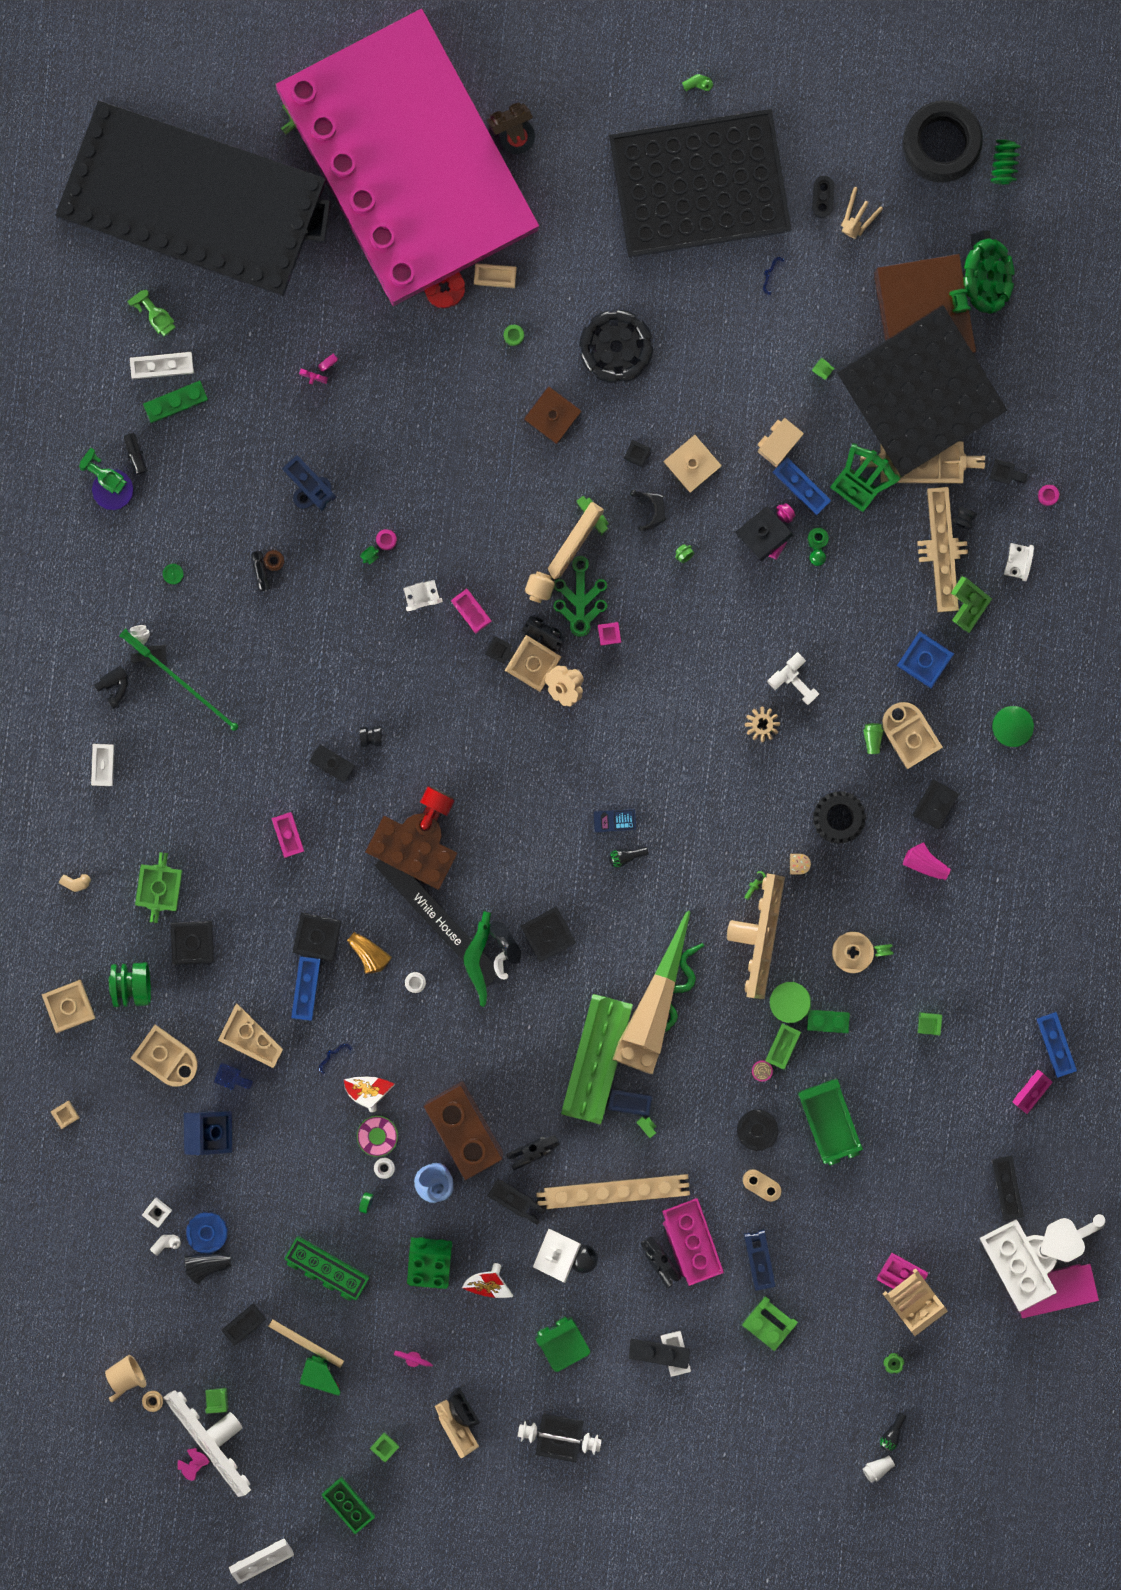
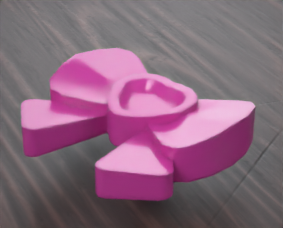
M302 368L300 369L299 375L310 378L309 384L313 385L314 380L327 383L328 377L308 372Z
M196 1448L187 1450L193 1459L189 1464L178 1460V1470H182L185 1478L191 1481L196 1479V1474L202 1466L210 1463L209 1458L204 1453L197 1452Z

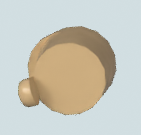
M131 1355L126 1356L105 1371L106 1378L116 1393L109 1397L111 1402L116 1401L131 1388L138 1385L142 1388L146 1387L143 1372Z

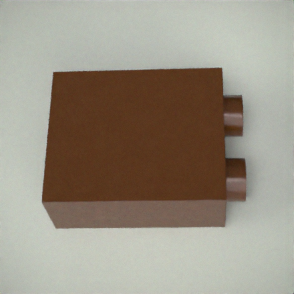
M959 254L876 269L874 278L885 341L943 304L972 353H976L969 311L956 314L952 312L954 305L952 296L949 293L954 290L965 289Z
M463 1081L425 1103L423 1107L465 1180L502 1160L503 1151Z

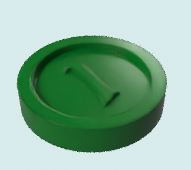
M169 564L164 568L163 578L167 583L175 585L182 581L184 573L179 565Z

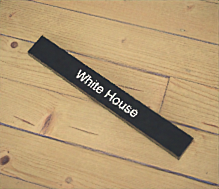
M381 860L374 866L464 961V954L472 939L414 877ZM482 952L479 963L485 985L488 986L498 976L494 969V963Z

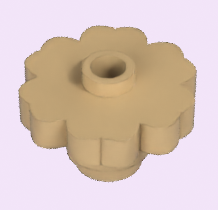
M558 665L546 674L545 682L549 686L548 692L554 700H559L563 706H572L582 698L583 689L581 685L583 683V676L578 670H568L566 666Z

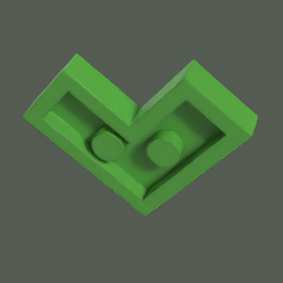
M962 576L951 592L953 596L963 603L952 621L964 631L970 633L992 598L970 580Z

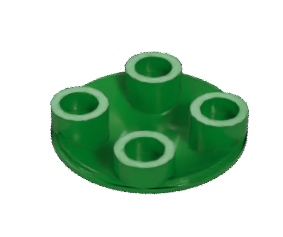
M1008 706L996 714L993 719L992 728L994 736L1001 744L1008 747H1018L1025 744L1031 738L1034 723L1031 715L1025 709L1018 706Z

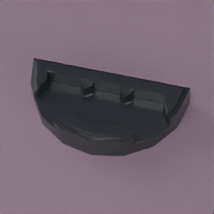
M460 1387L456 1388L451 1393L449 1399L452 1416L464 1427L480 1424Z

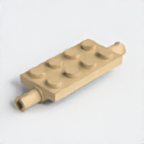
M964 442L955 443L903 477L900 476L881 444L878 455L882 459H887L895 475H899L901 479L897 483L963 484V474L966 468H985V455L966 456L964 454ZM860 456V465L864 462L866 457ZM872 461L867 465V467H878ZM883 470L880 472V483L888 480Z

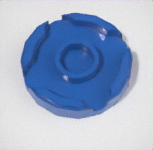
M203 1212L196 1215L190 1220L186 1228V1238L189 1245L197 1252L203 1254H211L218 1251L227 1239L228 1229L225 1221L219 1215L212 1212Z

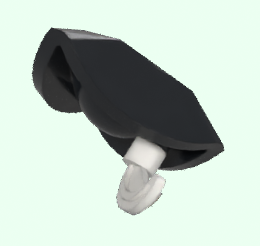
M494 920L490 924V933L502 951L495 958L494 969L497 976L505 980L508 978V974L504 973L503 961L507 959L514 964L520 963L522 951L505 924Z

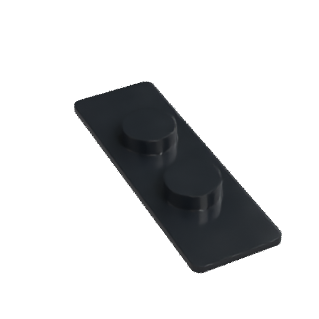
M638 1339L630 1340L629 1359L687 1369L689 1366V1348Z

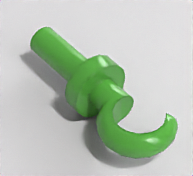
M758 871V872H757V874L760 873V874L763 875V879L766 877V875H765L764 872H762V871ZM755 879L753 883L750 882V889L744 898L749 900L754 890L759 889L758 884H762L763 880L758 881Z

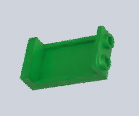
M835 1078L797 1092L823 1163H828L830 1166L841 1162L840 1158L844 1156L853 1158L860 1155L859 1151L863 1150V1147L849 1114L838 1079Z

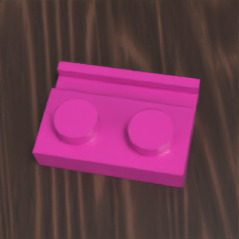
M891 1253L878 1274L877 1280L894 1289L913 1275L914 1269L918 1270L924 1280L928 1276V1272Z

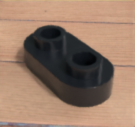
M820 176L813 185L812 211L816 217L826 218L833 210L834 182L828 176ZM825 184L827 190L822 191L820 185ZM824 205L826 210L820 211L818 206Z

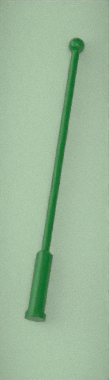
M126 628L119 635L120 638H123L125 641H127L144 657H149L152 661H154L171 677H173L177 682H179L184 688H186L203 704H205L209 709H211L215 714H217L222 720H224L228 725H230L231 730L236 731L238 729L237 723H232L227 717H225L208 701H206L202 696H200L196 691H194L189 685H187L183 680H181L177 675H175L170 669H168L164 664H162L157 658H155L151 654L150 650L147 647H145L140 641H138L134 636H132Z

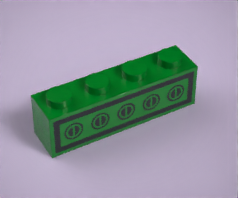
M299 1236L296 1237L284 1258L288 1261L287 1265L295 1270L298 1268L304 1270L305 1276L312 1280L318 1278L323 1281L322 1285L332 1291L334 1288L342 1292L341 1296L349 1301L352 1299L357 1300L369 1279V1276Z

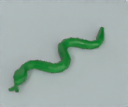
M703 943L687 949L681 955L679 965L687 976L688 982L684 985H675L673 993L688 992L695 986L696 977L693 970L687 964V958L703 948ZM672 1004L669 1010L671 1019L666 1024L665 1032L677 1022L678 1014Z

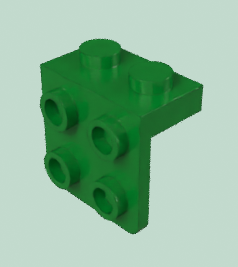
M411 1237L407 1284L418 1287L448 1288L452 1241Z
M565 1316L555 1322V1326L550 1329L547 1326L537 1332L538 1335L535 1336L536 1342L542 1348L555 1372L561 1371L590 1354V1349L572 1317L567 1319Z

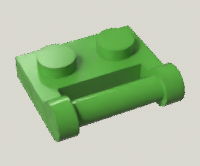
M764 1296L742 1323V1326L775 1351L798 1322L786 1316L769 1302V1298ZM765 1308L786 1326L781 1330L760 1312Z

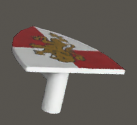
M376 1077L344 1079V1086L348 1095L355 1102L367 1107L370 1112L377 1110L376 1104L395 1086L392 1082Z
M498 1263L493 1264L491 1272L475 1274L468 1278L462 1286L463 1289L482 1296L493 1298L513 1297V1294L499 1276L501 1265Z

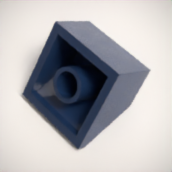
M232 1111L184 1113V1154L210 1155L232 1153Z

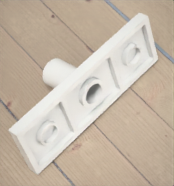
M174 1390L164 1396L163 1399L235 1494L240 1497L250 1492V1482L244 1475H239L236 1471L238 1467L231 1458L227 1459L219 1448L243 1429L238 1419L229 1412L206 1431L198 1421L200 1417L193 1408L189 1409L185 1404L187 1400L180 1391L177 1393Z

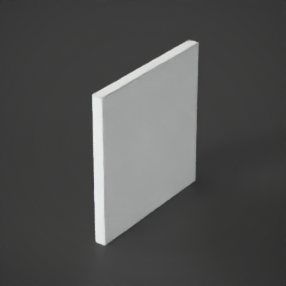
M548 1229L533 1267L562 1282H566L581 1244Z

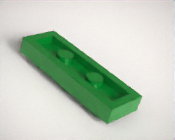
M197 381L143 403V406L152 424L209 400L201 381Z

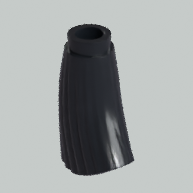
M226 1254L185 1256V1273L193 1282L199 1284L208 1275L231 1268V1257Z

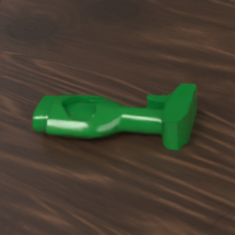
M90 448L80 461V470L86 471L88 469L97 475L98 482L102 487L111 493L115 492L119 495L127 484L123 480L124 477L112 469H101L93 464L92 461L98 463L102 461L96 456L95 450Z

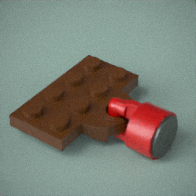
M432 786L427 787L420 800V803L426 805L423 814H414L407 818L403 824L383 816L365 853L439 890L458 853L439 844L442 833L437 819L441 813L448 816L455 802L454 797Z

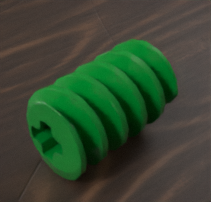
M995 140L1000 145L994 148L998 152L993 156L997 162L992 164L996 170H993L991 174L996 178H992L991 182L1009 185L1011 182L1017 181V178L1013 177L1012 174L1018 173V170L1014 169L1013 166L1019 165V162L1015 161L1014 157L1020 156L1019 153L1015 152V149H1019L1021 146L1010 140Z

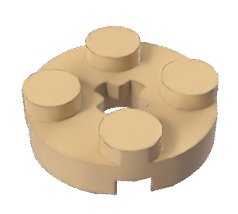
M847 932L839 936L832 948V957L836 966L843 971L858 973L866 969L872 962L874 948L869 939L863 934ZM855 946V950L859 951V954L855 955L852 959L847 954V950H851V947Z

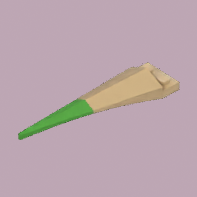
M690 910L685 913L654 977L623 1032L613 1060L648 1074H653L661 1052Z

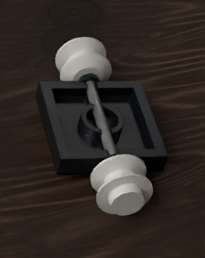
M543 1413L540 1430L537 1431L535 1423L532 1426H527L526 1421H524V1425L520 1424L518 1437H521V1442L524 1438H528L530 1443H532L535 1437L538 1438L535 1453L538 1456L576 1463L579 1446L582 1445L584 1453L587 1450H591L593 1455H595V1451H600L601 1439H598V1435L595 1438H591L589 1433H587L584 1439L581 1438L583 1420Z

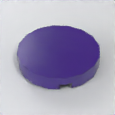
M112 469L124 477L123 480L127 482L119 495L115 492L111 493L99 484L98 477H96L93 482L92 493L98 505L106 510L115 511L129 504L133 497L134 488L127 474L120 470Z

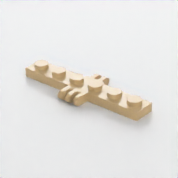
M949 488L927 489L931 540L917 541L918 546L926 545V549H919L918 554H927V557H920L919 562L933 561L937 613L958 611V599L951 594L957 584L955 559H960V555L968 554V550H959V547L967 546V541L959 542V538H953Z

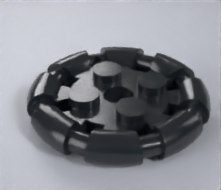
M616 309L615 312L607 310L594 316L590 320L591 323L584 327L579 341V347H581L582 351L580 357L586 369L597 375L596 378L607 383L616 384L618 381H624L625 383L637 378L642 374L643 368L649 365L653 355V346H651V339L653 338L648 326L643 320L637 319L635 314L625 310ZM609 320H617L618 326L610 327ZM629 324L636 328L633 333L627 328ZM597 327L602 330L599 336L593 333ZM643 340V347L637 348L636 341ZM614 341L620 342L622 350L613 352L610 348L611 343ZM596 345V353H590L589 346ZM634 357L639 360L635 366L630 363ZM600 360L606 364L604 369L597 366ZM615 368H623V373H615Z

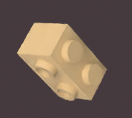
M786 418L782 421L777 420L771 427L772 434L769 437L764 436L758 443L760 447L758 453L776 468L804 434Z

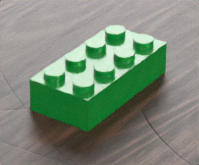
M342 1476L321 1494L354 1534L358 1533L375 1518V1514Z

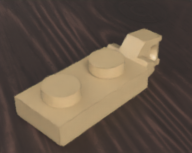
M445 1400L437 1404L435 1408L439 1415L440 1423L460 1458L477 1449L479 1445L470 1429L459 1424L452 1416L449 1402Z

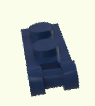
M298 455L282 468L321 511L326 508L325 505L328 502L334 501L337 498ZM322 490L325 495L319 500L316 494Z
M764 1229L758 1230V1233H744L755 1291L776 1287ZM760 1241L761 1247L753 1248L752 1242Z

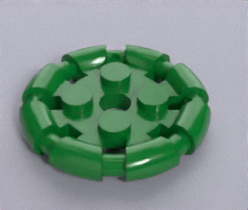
M988 238L977 242L973 247L974 249L970 250L964 265L966 273L963 281L964 288L968 290L966 295L970 297V303L973 307L982 313L992 314L1000 311L1005 306V302L1009 301L1014 288L1012 275H1015L1012 257L1007 254L1008 249L1000 241Z

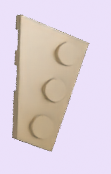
M236 1003L218 1041L274 1068L283 1048Z

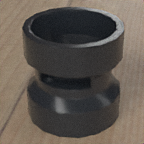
M374 726L370 729L360 727L361 747H368L369 744L375 747L382 746L381 726Z

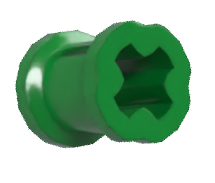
M958 289L949 293L953 300L954 309L952 312L954 314L971 310L966 296L968 293L967 289Z

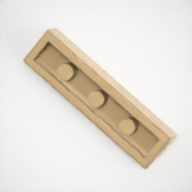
M594 502L590 503L548 567L553 579H558L563 575L603 514L604 509Z

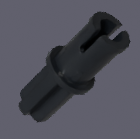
M134 433L125 435L124 441L129 453L127 457L131 459L135 475L147 472L148 470L142 457L143 451H140L136 435Z

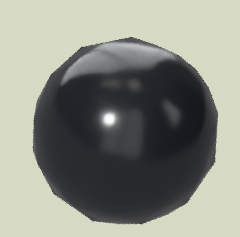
M581 1245L572 1268L579 1273L591 1272L598 1262L596 1251L589 1245Z

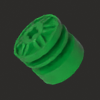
M148 962L133 963L131 973L128 972L126 964H122L121 973L119 972L118 964L111 965L109 993L114 1007H120L121 998L124 1007H127L130 997H133L135 1006L150 1005L151 981Z

